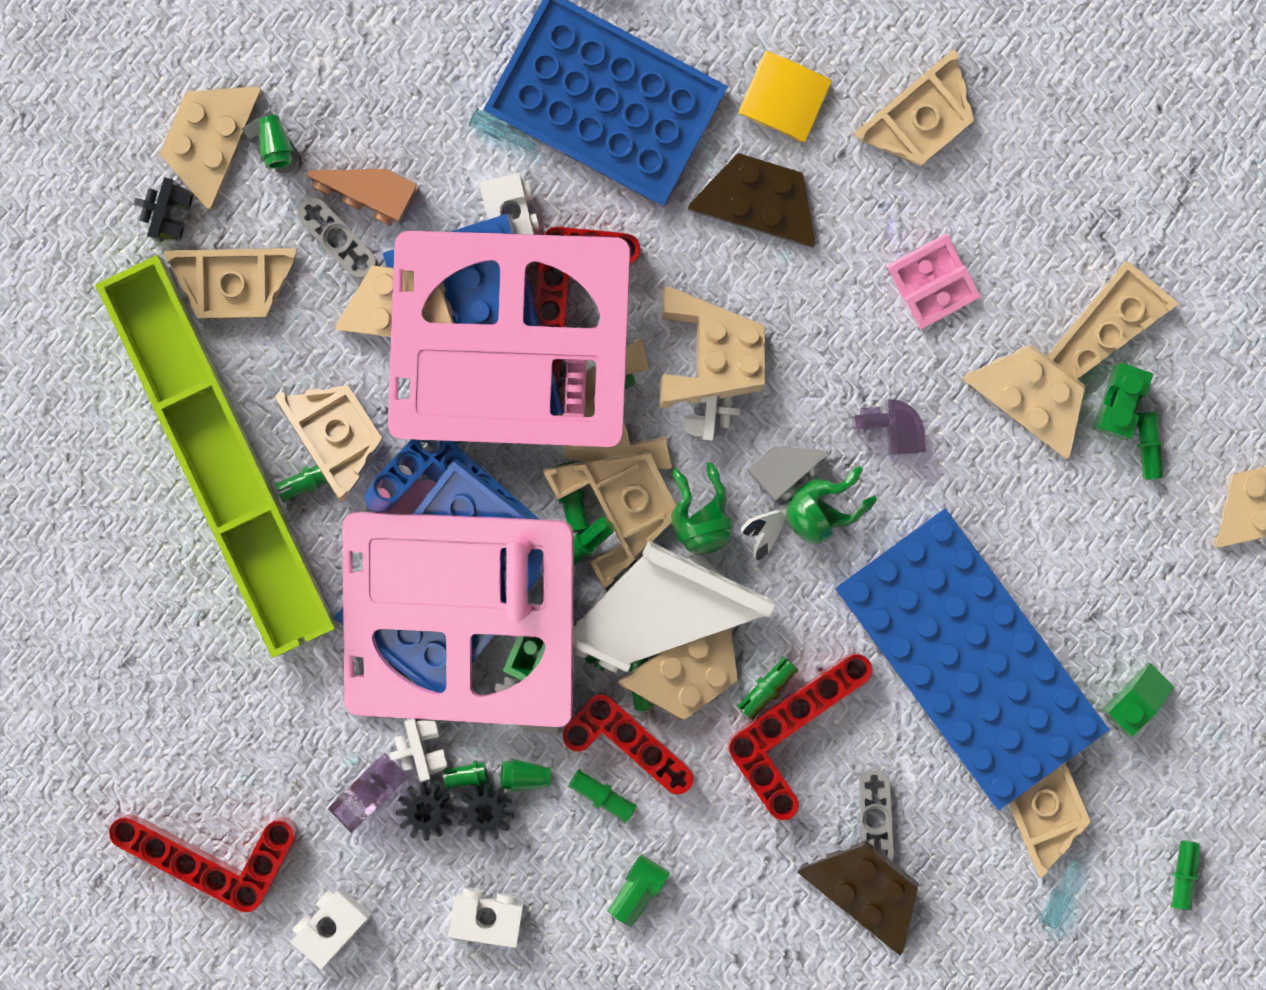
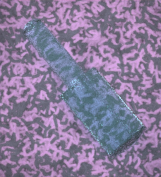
M479 108L473 112L470 118L469 126L498 141L504 138L529 152H533L536 147L534 142L507 129V123Z
M1073 860L1059 889L1053 888L1038 919L1044 925L1054 929L1058 928L1072 898L1068 893L1081 867V863Z

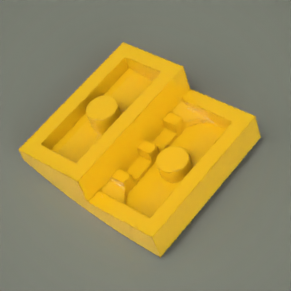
M765 51L738 114L766 128H773L798 142H805L832 80L789 59Z

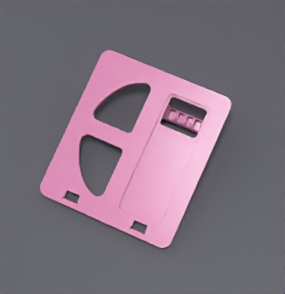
M404 231L400 233L395 240L388 406L389 432L399 439L613 447L617 445L623 437L630 271L629 245L623 239L615 237ZM494 260L499 264V319L496 324L429 323L424 319L423 310L427 300L434 290L447 278L477 263ZM532 262L547 264L574 278L594 299L600 312V323L594 328L527 326L524 323L527 266ZM403 270L414 271V292H402ZM555 359H564L566 362L565 405L562 416H553L550 412L552 362ZM587 360H594L597 364L595 413L592 417H585ZM399 377L410 379L409 399L398 400Z
M353 512L346 516L342 526L344 703L350 713L361 716L562 727L571 720L573 715L574 534L572 527L567 522L561 520ZM502 548H507V603L501 600ZM532 549H540L544 553V602L541 605L528 604V554ZM353 552L363 553V571L353 572ZM377 629H396L444 633L446 636V690L438 693L425 689L399 674L379 651L374 638L375 631ZM473 634L539 637L544 641L546 646L544 655L538 666L525 679L512 687L492 694L479 695L473 690ZM354 656L364 657V675L354 676Z

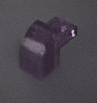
M895 399L886 400V413H881L880 407L860 408V415L852 416L853 430L887 428L888 455L920 454L926 452L925 431L922 419L913 407L903 401Z
M384 753L327 809L352 833L409 776Z

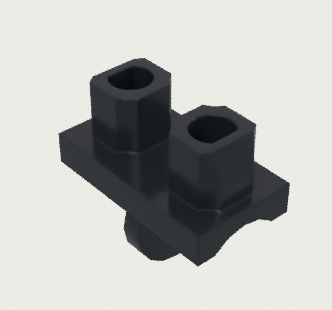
M166 177L163 179L157 203H155L158 191L148 188L145 200L135 198L133 204L136 207L142 208L139 218L141 222L149 224L151 214L154 212L147 237L161 243L163 239L181 241L185 224L170 219L172 208L177 207L189 211L194 198V194L191 191L179 186L180 184L175 180Z

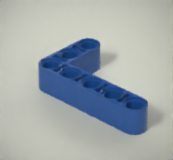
M411 439L376 476L365 493V502L370 510L376 513H386L396 505L424 474L437 483L447 470L446 465H451L457 459L529 517L539 519L452 441ZM421 442L429 444L433 452L424 450ZM399 465L408 467L412 475L404 474L400 470ZM377 488L387 490L391 498L382 497L378 493Z

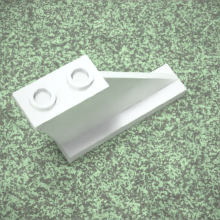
M648 541L643 551V556L573 626V653L583 658H586L588 654L600 659L599 665L612 672H617L618 669L628 672L630 668L629 663L763 616L770 617L775 604L767 596Z

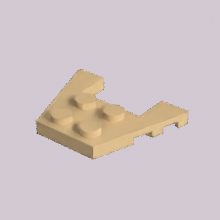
M665 286L662 293V319L697 324L696 378L663 374L660 381V408L673 407L674 403L688 401L689 404L701 402L702 398L720 395V398L762 391L765 384V325L672 287Z
M643 338L634 340L626 347L625 375L649 370ZM597 364L587 369L585 417H592L595 413ZM565 383L558 386L563 409L565 405ZM625 417L623 437L613 447L562 445L565 459L592 461L649 451L657 468H672L666 436L630 443Z
M649 451L549 467L542 470L557 500L590 484L608 520L613 523L620 543L589 559L603 588L608 587L614 581V578L635 560L634 557L647 545L648 541L652 542L672 522L671 513L676 503Z

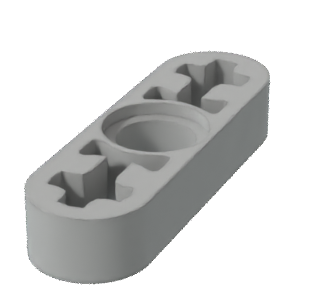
M308 198L300 204L298 208L300 222L353 277L364 279L371 266H377L374 254L322 200ZM310 206L314 209L320 206L322 210L319 214L327 223L330 218L335 220V222L324 228L321 235L317 233V230L322 229V227L314 219L309 222L306 220L309 216L306 210ZM335 229H341L347 234V241L341 248H333L328 243V236ZM354 242L358 244V247L353 249L355 253L361 258L366 255L369 257L366 262L369 268L366 271L360 268L354 271L353 267L356 263L348 254L344 260L340 257V255L351 249Z
M871 768L864 771L858 780L861 842L867 840L874 846L873 837L867 839L866 834L880 835L887 832L886 839L879 837L880 847L883 850H887L885 856L892 861L894 851L890 781L883 771ZM872 775H876L879 781H883V787H878L877 798L879 800L885 798V804L874 802L865 805V799L872 800L871 789L865 787V782H869ZM873 809H880L885 814V823L879 828H871L866 823V816Z

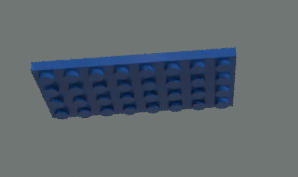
M946 508L835 588L997 811L1004 808L1110 730Z

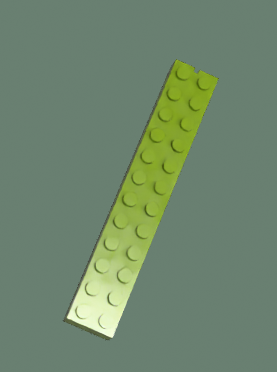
M155 255L96 283L95 286L271 658H276L305 644L302 637L305 638L306 642H309L339 628L165 260Z

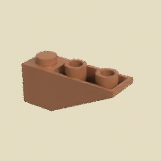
M387 169L311 170L307 173L308 178L314 181L311 186L314 189L328 196L334 191L344 196L342 200L344 204L358 211H361L364 206L375 212L373 218L389 226L392 225L393 221L402 225L419 191L416 183Z

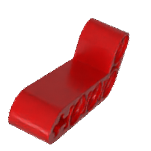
M599 693L589 698L563 730L562 738L564 744L570 750L578 752L587 749L601 733L605 734L672 794H684L693 785V774L690 767L607 694ZM604 700L608 702L611 707L609 716L599 719L592 714L591 706L595 701ZM630 723L634 725L637 731L634 739L631 741L619 739L617 728L621 724ZM572 727H584L587 730L588 739L582 744L571 742L568 733ZM648 746H656L662 751V758L655 764H649L642 757L644 749ZM670 757L674 761L669 764V767L676 773H679L681 770L685 771L684 779L686 783L683 785L676 783L673 786L670 784L672 777L665 769L662 775H659L656 771L663 768Z

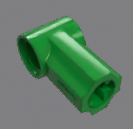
M641 853L625 878L627 881L607 912L632 928L651 897L654 898L658 894L670 872Z

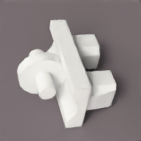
M717 396L702 398L700 403H706L705 415L686 414L684 433L702 437V441L712 442L715 415H720L719 428L729 429L730 416H740L741 409L731 408L732 396L722 398L721 407H716Z
M410 718L404 721L411 747H407L404 735L395 737L398 750L388 753L390 760L400 758L403 770L413 768L410 755H413L420 781L430 779L434 773L447 768L449 764L445 750L441 749L427 753L424 740L440 736L437 720Z

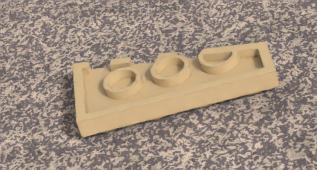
M1126 260L1047 356L1078 379L1134 336L1156 322L1164 314L1179 305V303Z

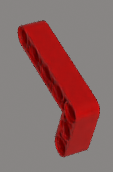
M552 227L543 234L621 238L625 242L631 243L635 248L634 255L630 257V266L634 265L640 257V243L636 237L628 233ZM539 263L535 306L541 327H565L570 276L561 271L564 275L562 283L558 286H549L544 281L545 274L549 270L557 268ZM547 303L557 304L560 307V315L555 320H545L541 315L543 306ZM555 359L552 362L557 387L560 383L562 359Z
M850 653L736 731L729 738L728 751L732 759L774 818L778 820L793 818L798 811L799 802L766 752L866 683L872 675V664L867 657L858 653ZM854 659L861 660L865 666V671L859 678H851L847 673V666ZM825 679H832L837 685L836 693L829 698H824L819 693V685ZM796 699H805L809 704V710L803 717H795L791 714L790 706ZM769 718H775L781 724L780 732L773 737H768L762 732V725ZM747 738L752 741L753 749L749 755L739 756L734 752V744L738 739ZM761 766L769 767L772 770V778L766 784L756 783L753 779L755 770ZM779 795H787L792 800V805L786 812H778L773 808L774 799Z
M133 814L125 815L115 820L109 829V838L118 848L244 913L257 909L265 900L298 835L295 822L286 817L276 818L265 827L242 871ZM122 823H130L135 829V835L132 840H127L121 836L120 826ZM281 825L288 830L289 838L287 842L280 843L273 838L272 830L274 826ZM152 839H160L165 844L163 856L152 853L150 849ZM187 854L194 858L196 861L194 871L188 872L181 867L180 859L182 855ZM259 856H266L271 859L273 869L270 873H263L257 868L256 861ZM218 870L225 875L226 885L219 888L212 884L210 880L212 871ZM246 886L253 888L257 894L256 902L246 903L243 901L240 894L241 888Z

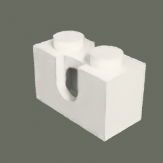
M516 173L479 182L488 219L502 215V210L505 206L516 204L521 209L518 219L512 220L516 234H540L536 213L529 215L526 202L533 200L528 180L522 182L520 174Z
M341 887L335 893L329 889L315 904L320 910L312 919L305 915L292 929L297 935L292 939L291 943L320 970L371 915ZM330 917L336 923V932L328 934L320 929V919Z
M463 888V893L456 892L448 937L513 948L517 947L524 902H517V896L498 893L497 899L483 897L484 891L473 888ZM487 907L494 910L497 917L496 921L492 924L482 923L478 919V911Z

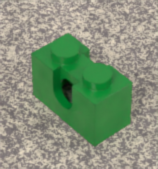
M1124 363L1114 365L1092 430L1122 440L1132 439L1139 419V415H1136L1137 408L1141 399L1147 395L1154 373ZM1117 389V394L1112 406H1110L1113 394Z

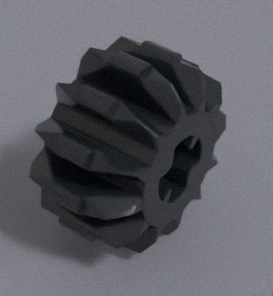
M422 781L420 783V794L411 785L407 788V791L412 799L402 795L399 797L398 801L407 806V808L397 809L396 816H407L408 818L399 825L401 829L407 828L410 824L414 826L410 832V837L415 838L419 829L423 830L424 841H428L431 835L430 828L438 837L443 834V830L438 822L448 827L452 824V820L443 814L453 813L455 807L451 805L443 806L442 804L450 799L451 795L449 793H445L440 798L436 796L441 787L439 784H435L431 793H429L427 782ZM424 802V806H427L429 803L433 807L430 819H426V815L423 818L418 816L419 803Z
M488 782L484 786V794H481L476 784L472 785L471 791L475 798H472L467 793H463L460 798L469 806L460 805L456 807L457 813L467 814L466 817L458 821V825L464 826L468 823L472 825L466 833L468 837H471L476 829L480 830L479 841L481 842L485 841L488 830L494 840L499 838L496 826L504 831H508L510 825L501 818L511 819L514 818L515 814L511 810H503L504 807L512 804V798L500 801L499 798L503 794L504 789L499 787L495 795L490 794L492 786ZM480 804L482 807L486 804L491 805L490 813L494 817L490 820L488 816L485 820L478 817L480 810L476 807Z

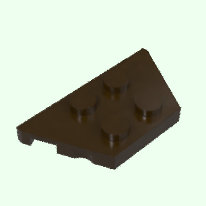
M737 153L693 199L688 207V211L813 248L815 243L803 172Z
M867 840L851 845L845 851L838 850L827 854L826 858L811 864L808 862L803 863L797 871L799 875L899 956L903 953L919 883Z

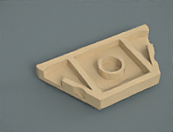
M955 49L950 51L854 132L853 136L857 140L918 166L926 163L974 122L971 106L966 95L965 81L961 75L957 51Z
M243 87L186 91L160 152L161 157L199 201L211 211L214 208L245 134L242 128L249 124L262 93L261 88Z
M298 249L164 251V255L170 263L178 279L177 281L186 294L198 319L268 318L298 255Z
M371 266L336 323V330L391 337L394 268ZM403 270L402 292H414V271ZM443 282L427 300L423 310V317L429 323L454 324L452 319L454 313L450 302L446 299V289Z
M1032 344L1016 350L1013 354L1000 357L982 368L966 373L963 378L965 382L1064 458L1068 459L1070 457L1085 384Z
M348 385L332 387L329 390H305L306 394L292 396L278 393L274 396L278 405L342 503L347 499L383 446L384 441Z
M1266 467L1231 474L1227 487V499L1223 504L1221 512L1222 520L1218 537H1215V548L1266 537Z
M731 628L657 653L620 679L618 683L625 689H629L643 697L648 702L666 710V712L676 718L685 720L738 681Z
M1066 762L1008 804L1039 878L1047 874L1056 860L1066 852L1075 838L1091 823Z

